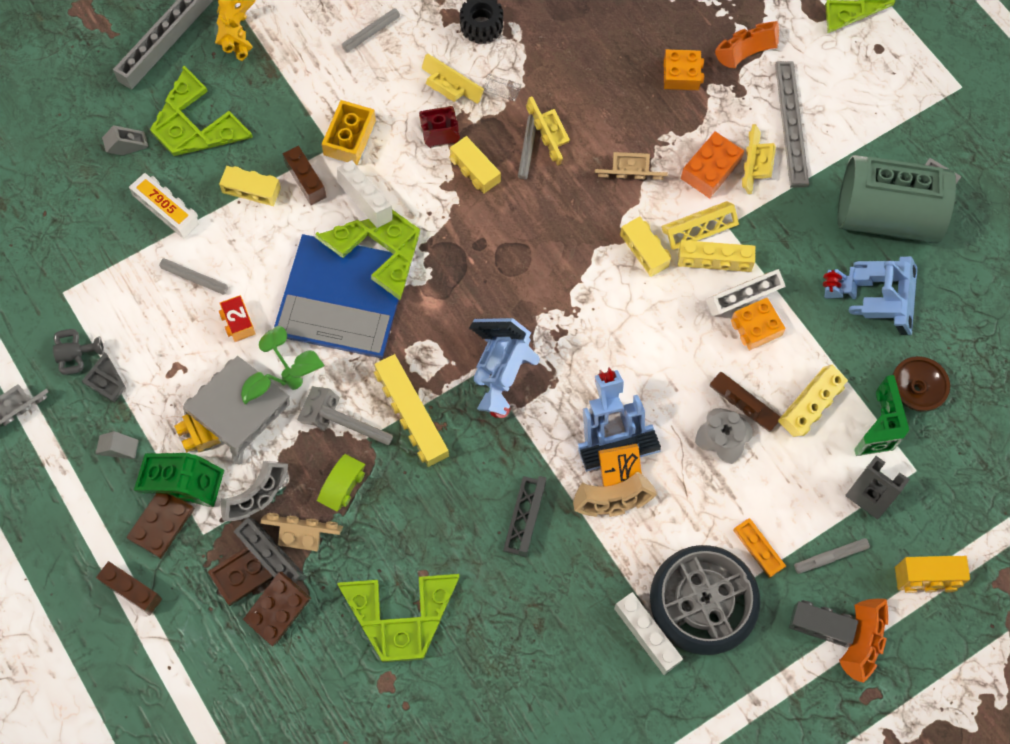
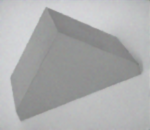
M115 431L100 435L96 455L135 459L139 440Z

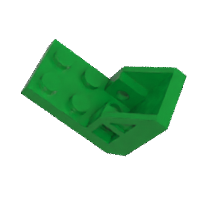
M894 375L886 376L876 390L877 401H880L882 407L881 416L855 447L856 456L894 451L910 430Z
M145 453L134 491L138 493H167L184 501L206 507H214L224 469L200 456L190 453Z

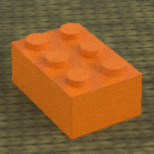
M714 131L685 165L681 179L710 199L739 165L744 150Z

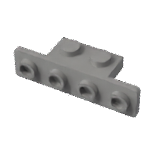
M17 384L0 396V424L6 426L15 420L12 416L18 412L22 415L30 410L31 407L29 405L34 401L40 403L48 397L46 395L49 392L48 389L30 399L21 386Z

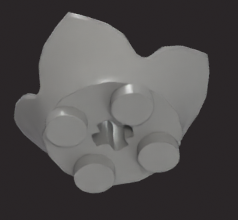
M715 408L708 413L707 421L697 431L695 443L704 450H715L722 461L733 464L741 457L745 443L749 442L752 438L753 430L750 424L740 417L737 412ZM723 429L728 430L729 434L722 433Z

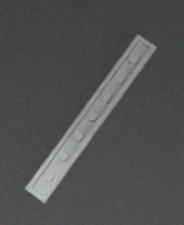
M776 61L775 70L790 188L808 187L809 178L794 62Z

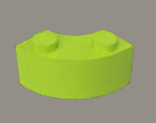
M344 454L330 472L317 501L337 512L343 506L346 507L351 499L349 495L353 488L364 478L365 472L363 470L366 464Z

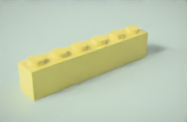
M394 354L375 363L374 376L378 382H382L384 386L382 390L386 398H391L393 402L391 407L394 413H399L402 418L399 420L404 430L408 429L410 433L408 438L413 447L417 446L419 450L417 454L421 462H426L427 466L430 467L449 457V451L396 355Z

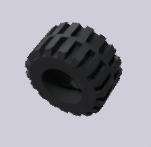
M467 0V3L464 2L462 4V8H460V27L465 38L469 37L471 42L474 40L475 43L483 42L485 44L486 41L492 42L493 38L497 39L503 28V9L500 3L497 4V0ZM478 17H485L489 20L480 22L474 19Z

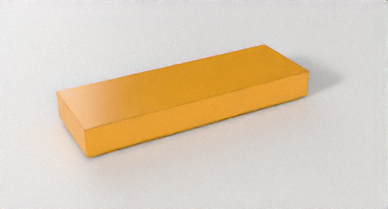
M750 518L733 529L768 578H771L786 567L785 563Z

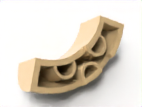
M636 472L629 479L612 486H591L582 482L574 497V511L597 517V514H609V517L625 514L626 510L642 507L657 495V492L650 481L639 472Z

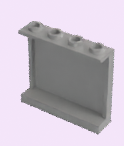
M238 355L233 360L230 359L220 372H216L212 376L211 381L206 385H202L193 398L187 399L183 406L184 415L192 416L228 445L230 452L235 457L250 445L290 405V396L272 382L264 394L245 405L241 396L242 387L245 381L258 371Z

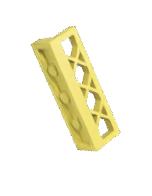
M725 201L662 225L661 228L663 233L668 235L671 249L674 250L679 248L680 242L675 243L673 235L677 233L684 234L682 240L698 241L737 226L739 222L735 205ZM731 213L733 222L723 223L725 215ZM709 221H717L714 229H706ZM693 227H700L701 229L696 236L689 235Z

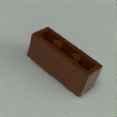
M299 145L282 153L285 165L309 204L313 205L327 198L324 185Z
M110 561L106 563L96 576L102 584L149 616L162 600L156 592Z

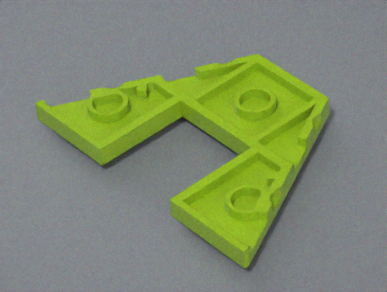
M826 0L827 33L894 5L895 0Z
M185 66L182 67L181 75L175 81L174 88L169 92L162 111H159L157 120L150 129L151 133L173 156L253 137L252 133L230 111L226 112L202 131L181 112L208 92L207 88Z
M392 209V221L378 228L369 219L362 221L355 220L346 223L344 226H335L333 230L320 234L319 232L315 233L316 239L342 258L367 236L391 252L393 255L371 275V279L401 300L420 235L418 227Z
M459 574L419 577L421 617L380 620L378 580L339 582L337 585L382 662L423 660L459 580Z

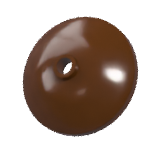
M921 356L907 358L898 364L892 374L895 376L902 404L915 411L926 412L937 409L946 401L950 393V380L946 371L940 364L930 358ZM914 387H918L920 391L915 390Z

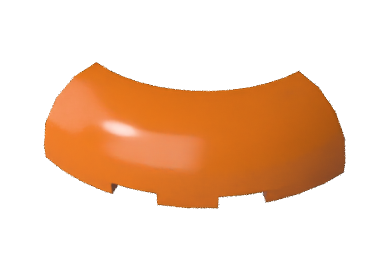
M778 21L757 24L756 28L748 31L744 28L734 33L733 38L730 40H723L715 50L718 61L728 68H736L743 59L754 53L777 48L779 43Z
M868 599L855 604L858 624L853 644L849 646L839 661L846 674L859 682L864 683L877 667L875 662L878 655L883 654L887 639L883 637L885 625H888L887 599Z

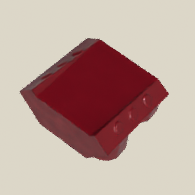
M453 106L419 112L424 142L429 148L449 143L456 144L460 135Z

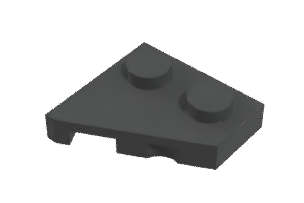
M105 352L82 380L84 385L113 403L117 401L126 389L112 361Z

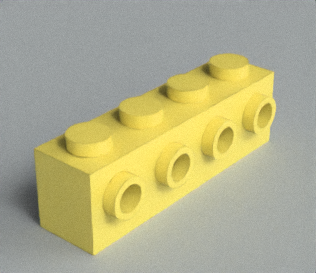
M680 241L678 249L679 267L752 272L755 264V246Z
M833 364L824 366L779 418L778 422L793 437L806 435L811 429V424L821 418V412L831 406L833 403L832 399L845 389L844 385L848 380Z

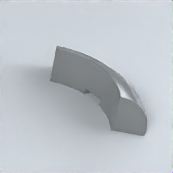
M263 461L260 474L249 489L234 497L221 498L222 519L224 521H236L248 518L269 505L285 481L288 464Z

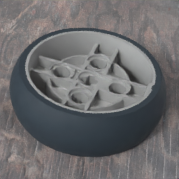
M695 545L674 553L662 563L651 584L650 605L656 624L670 642L690 653L715 655L737 647L750 635L759 616L760 593L751 570L736 555L716 546ZM699 562L718 565L732 576L725 578L716 571L702 569ZM678 569L682 579L676 587L675 601L665 604L666 584L671 575ZM692 577H697V578H699V580L701 581V584H700V585H695V584H693L692 581H691V578H692ZM721 587L725 588L728 591V595H721L718 589ZM744 595L745 608L742 620L732 630L728 620L735 609V598ZM703 596L704 598L708 597L709 601L707 602V604L705 603V601H701V598ZM682 604H689L692 610L690 612L684 611ZM709 615H717L719 622H712ZM685 621L694 628L708 630L711 639L690 635L682 630L677 623Z

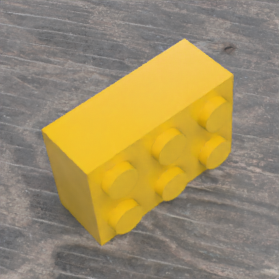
M340 100L321 144L324 156L344 162L352 160L358 165L376 122L375 110Z
M967 556L905 557L895 566L898 591L905 590V593H916L917 590L933 593L937 592L938 589H945V592H956L958 588L963 587L970 580Z

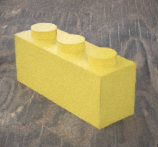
M467 136L450 147L449 158L451 162L461 168L462 174L472 180V184L477 190L480 189L483 193H486L501 182V172Z
M226 166L219 183L224 194L270 206L275 205L281 189L279 179L276 177L261 175L256 171H245L236 166Z
M639 216L621 227L620 236L650 277L669 267L671 255L667 249L662 247L658 236L653 235L646 221H643Z

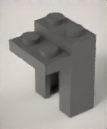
M875 456L845 496L878 520L901 493L910 479L899 472L894 480H891L880 472L886 462Z

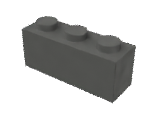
M802 600L794 605L789 629L848 648L853 644L858 620L853 619V616L841 613L840 615L833 613V610L830 608H818L813 606L812 602Z

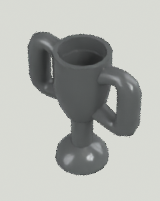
M75 329L61 330L54 335V342L56 344L53 345L54 358L56 363H59L58 368L63 375L75 374L83 370L84 363L81 358L83 353L95 351L100 355L104 354V346L100 336L96 337L92 344L81 345L79 344V334ZM73 336L72 343H62L60 341V338ZM76 360L78 363L76 366L64 368L66 362Z

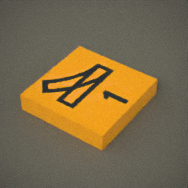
M637 444L598 451L603 487L621 483L632 477L636 472L642 474Z

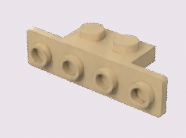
M613 152L612 170H594V174H598V177L609 178V174H616V178H627V175H634V179H645V176H652L653 180H663V177L668 176V172H649L650 154Z
M267 513V515L261 518V524L280 526L278 546L318 551L321 532L340 535L343 530V526L332 521L321 523L317 519L300 520L297 516H287L286 518L280 517L277 513Z

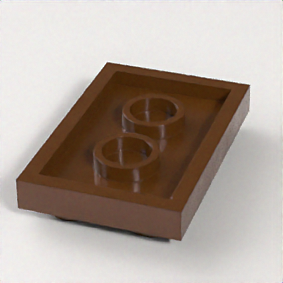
M156 493L126 538L161 559L195 508L187 502L167 493Z
M248 547L208 571L229 606L274 578Z
M278 572L243 620L271 646H275L311 600V597L283 572Z

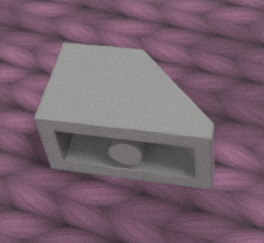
M113 125L102 137L106 153L125 155L148 147L144 131Z

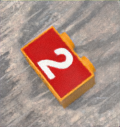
M241 295L219 303L221 306V310H218L222 321L226 320L228 324L225 326L228 337L232 336L234 342L256 335Z

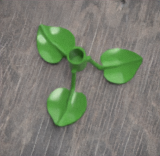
M276 326L261 337L258 346L263 352H268L272 349L275 351L286 368L281 373L282 380L270 374L264 376L262 372H257L245 381L241 392L242 400L246 405L249 401L264 394L270 387V379L281 383L283 386L287 384L291 390H296L303 383L301 376L324 367L323 362L316 352L308 350L298 355L294 364L289 368L277 349V346L285 343L287 332L282 326Z

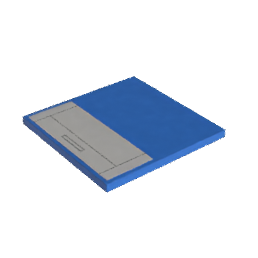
M302 234L274 327L282 326L287 332V339L383 359L399 299L371 279V275L393 254L389 251L357 245L342 258L316 239L315 236Z

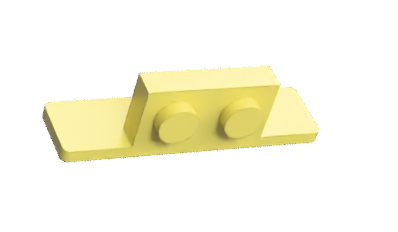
M430 54L425 55L422 69L431 74L426 81L428 86L453 102L463 95L476 104L480 102L484 91L481 86Z
M531 96L526 104L527 111L530 115L532 114L534 125L537 130H540L542 141L550 150V158L558 166L563 160L558 147L569 143L570 139L555 109L541 114L534 98Z
M752 124L751 131H749L750 142L746 148L747 162L744 163L745 176L742 178V187L745 188L748 194H752L754 179L772 178L776 150L774 143L759 144L761 132L756 124Z

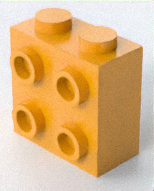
M665 50L664 89L699 90L700 84L704 83V73H701V69L704 66V58H701V51Z
M768 297L735 311L731 319L733 328L738 330L741 342L744 346H747L749 351L781 337L786 329Z

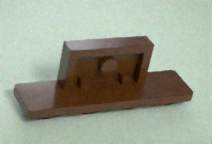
M719 372L709 386L768 432H771L779 423L778 420L781 416L723 372Z

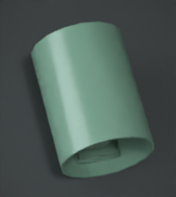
M853 155L847 164L841 186L837 215L839 229L936 244L941 243L949 227L956 195V175L953 170Z

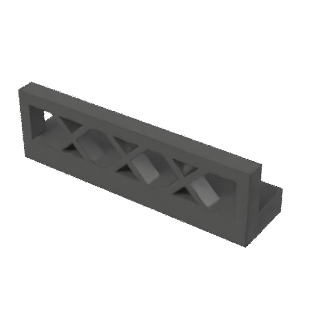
M523 476L503 552L527 557L546 485V477L539 476L537 480ZM526 482L536 485L535 492L530 495L524 489ZM528 500L531 508L523 514L519 506L522 502ZM523 518L526 523L525 529L518 532L514 526L515 522ZM516 537L521 542L519 550L509 548L510 541Z
M248 517L233 531L274 578L278 572H283L294 583L298 580L304 581L307 578L257 520Z

